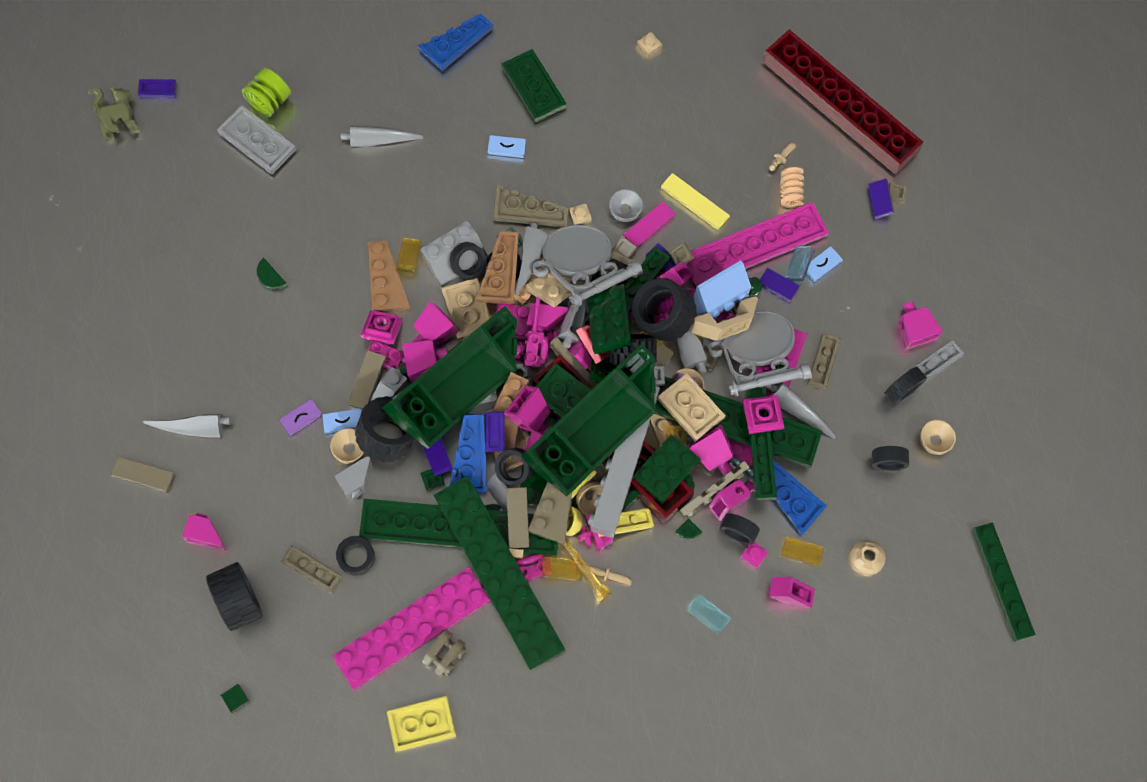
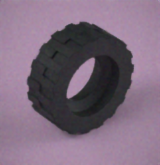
M915 366L889 386L884 394L894 405L899 404L916 391L926 381L927 377Z

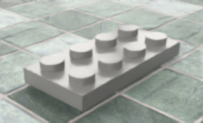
M242 105L217 129L219 135L270 174H273L297 150L295 145Z

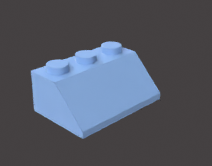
M741 260L697 286L693 297L697 315L710 313L716 319L720 313L731 310L736 303L749 297L751 285Z

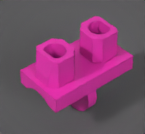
M589 514L586 515L585 520L589 532L586 526L582 527V535L578 537L579 542L585 541L587 546L593 545L591 538H593L599 553L604 551L605 546L613 542V538L607 536L599 537L597 533L591 532V525H588L591 516Z

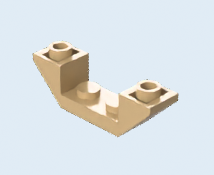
M754 296L749 299H743L739 303L737 315L729 320H722L718 324L710 313L697 315L694 318L693 325L690 327V332L719 341L749 329L758 298Z

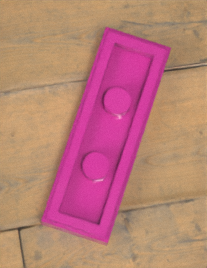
M662 201L624 233L623 236L639 247L675 217L676 213Z

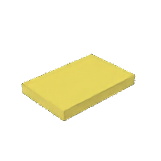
M447 696L387 711L395 752L456 737Z

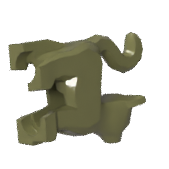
M110 86L112 97L116 103L102 107L100 103L104 99L103 91L99 88L88 90L89 95H97L92 106L100 121V129L106 141L114 139V134L111 132H120L115 124L124 122L131 132L139 130L137 122L132 118V109L129 105V100L132 96L130 90L115 89L113 86Z

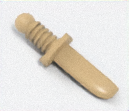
M790 143L780 154L776 153L774 155L775 160L769 166L770 171L776 170L781 163L785 164L787 156L797 145Z
M594 566L588 567V572L603 577L602 581L606 582L609 579L628 586L632 584V580L629 577L611 572L610 567H606V570Z

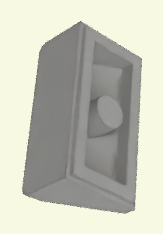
M495 473L487 483V490L501 506L502 510L507 511L506 488L508 487L499 480Z

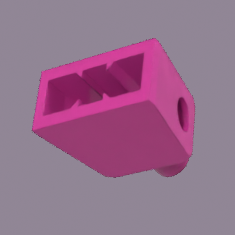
M681 261L658 278H668L678 285H682L693 277V274L684 261Z
M430 301L414 323L413 327L420 334L413 342L431 340L436 347H439L460 329L436 304Z
M913 301L903 305L906 313L899 319V326L905 349L940 337L943 331L927 307L916 309Z
M431 340L402 344L407 374L410 380L414 381L448 352L447 347L437 350L436 345Z
M524 385L504 414L523 430L544 432L547 429V424L544 421L550 414V409L539 388Z
M722 425L707 432L697 442L693 441L689 444V449L701 459V462L709 471L718 467L722 474L725 475L733 470L728 460L733 458L734 453Z
M738 479L718 492L708 507L721 522L726 514L733 513L747 502L752 495L751 492L755 490V486L750 480L743 483Z

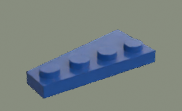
M479 14L461 23V26L455 29L451 28L446 31L447 33L439 37L435 36L425 44L417 45L418 50L443 71L491 31L493 24L482 14Z
M484 413L464 414L450 485L468 475L477 492H487Z
M773 460L777 492L775 501L802 536L827 505Z

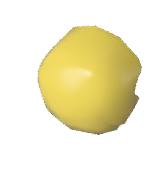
M571 506L566 536L577 534L583 526L582 513L577 508Z

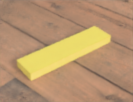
M673 173L661 185L662 190L717 231L730 217L729 214Z

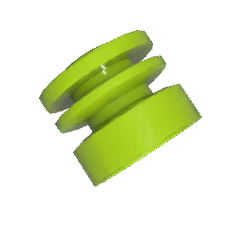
M262 68L255 75V82L250 81L248 86L242 89V94L258 112L271 117L274 110L276 111L279 108L278 103L283 104L291 95V91L288 85L276 73L268 68Z

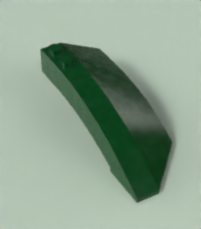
M504 306L419 375L382 408L398 426L428 449L464 417V414H468L506 382L511 372L517 373V365H515V355L517 354V319Z
M643 344L639 345L526 450L521 457L536 473L567 497L626 439L656 413L654 397L656 393V377H654L655 357Z

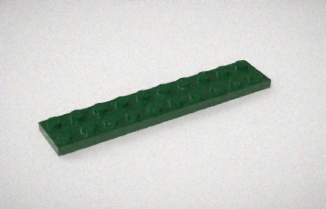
M664 376L665 385L657 386L660 387L658 396L677 380ZM703 390L726 415L714 428L722 425L728 440L751 447L743 403ZM657 399L655 403L656 413L654 414L676 421ZM782 417L784 429L770 431L772 454L811 468L822 430Z
M465 476L434 494V498L529 669L532 670L565 651V647L469 476Z
M363 499L360 537L369 540L462 548L439 505ZM488 510L509 548L508 511ZM528 513V529L534 517V514ZM528 531L529 548H509L524 550V554L557 556L558 542Z

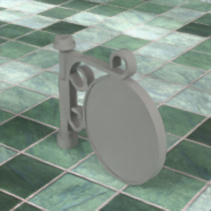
M570 225L552 232L542 247L544 261L539 260L533 264L534 275L543 277L548 275L549 271L566 289L572 292L569 300L574 307H580L583 300L596 293H600L629 277H637L643 273L642 267L637 261L629 263L626 269L622 268L617 271V265L609 262L611 258V242L601 230L588 225ZM544 267L545 269L538 270L537 268ZM612 269L613 271L607 274L605 270ZM601 270L602 277L589 283L588 275ZM561 275L572 277V284L568 283ZM582 279L586 281V284L576 285V281Z
M755 311L748 330L724 338V342L714 340L708 345L711 356L720 357L723 355V352L725 354L730 372L735 381H732V384H728L731 396H739L738 392L756 387L761 388L797 378H803V380L812 378L808 363L801 364L796 369H789L788 361L784 357L790 353L794 346L795 332L791 322L775 312ZM714 347L722 348L720 350H713ZM729 355L735 361L741 363L739 373L733 369ZM771 364L772 371L757 374L756 366ZM777 365H784L783 368H775ZM745 369H752L750 376L742 375V372Z

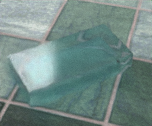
M798 246L795 248L785 278L792 282L804 281L815 252L812 246Z
M701 594L697 596L687 609L689 613L717 635L722 632L731 620L729 616Z

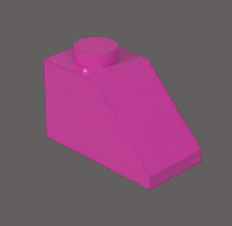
M533 303L530 304L527 326L529 331L533 328L536 305ZM539 304L537 332L547 333L561 324L568 312V307H552L551 305Z
M580 339V342L572 343L570 348L567 349L586 370L592 361V357Z
M196 513V515L189 514L182 535L185 541L225 550L226 546L208 516L201 513Z
M772 577L769 596L783 603L812 608L815 589L793 577Z

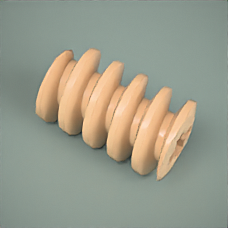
M800 167L786 168L781 172L780 203L786 208L796 209L804 204L801 202L804 199V196L801 195L804 193L802 188L804 186L802 182L804 180L802 175L804 170Z

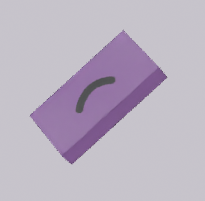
M310 399L279 419V421L291 437L320 418L322 413L313 400Z

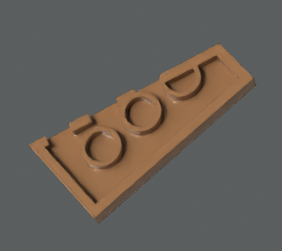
M499 232L485 277L476 297V302L514 304L519 232Z
M387 241L368 242L372 309L379 312L411 310Z
M511 372L492 412H506L524 385L529 386V380ZM505 415L506 450L515 448L519 426Z

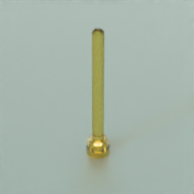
M567 539L566 545L562 544V546L595 589L594 596L600 602L612 592L607 586L605 587L599 583Z

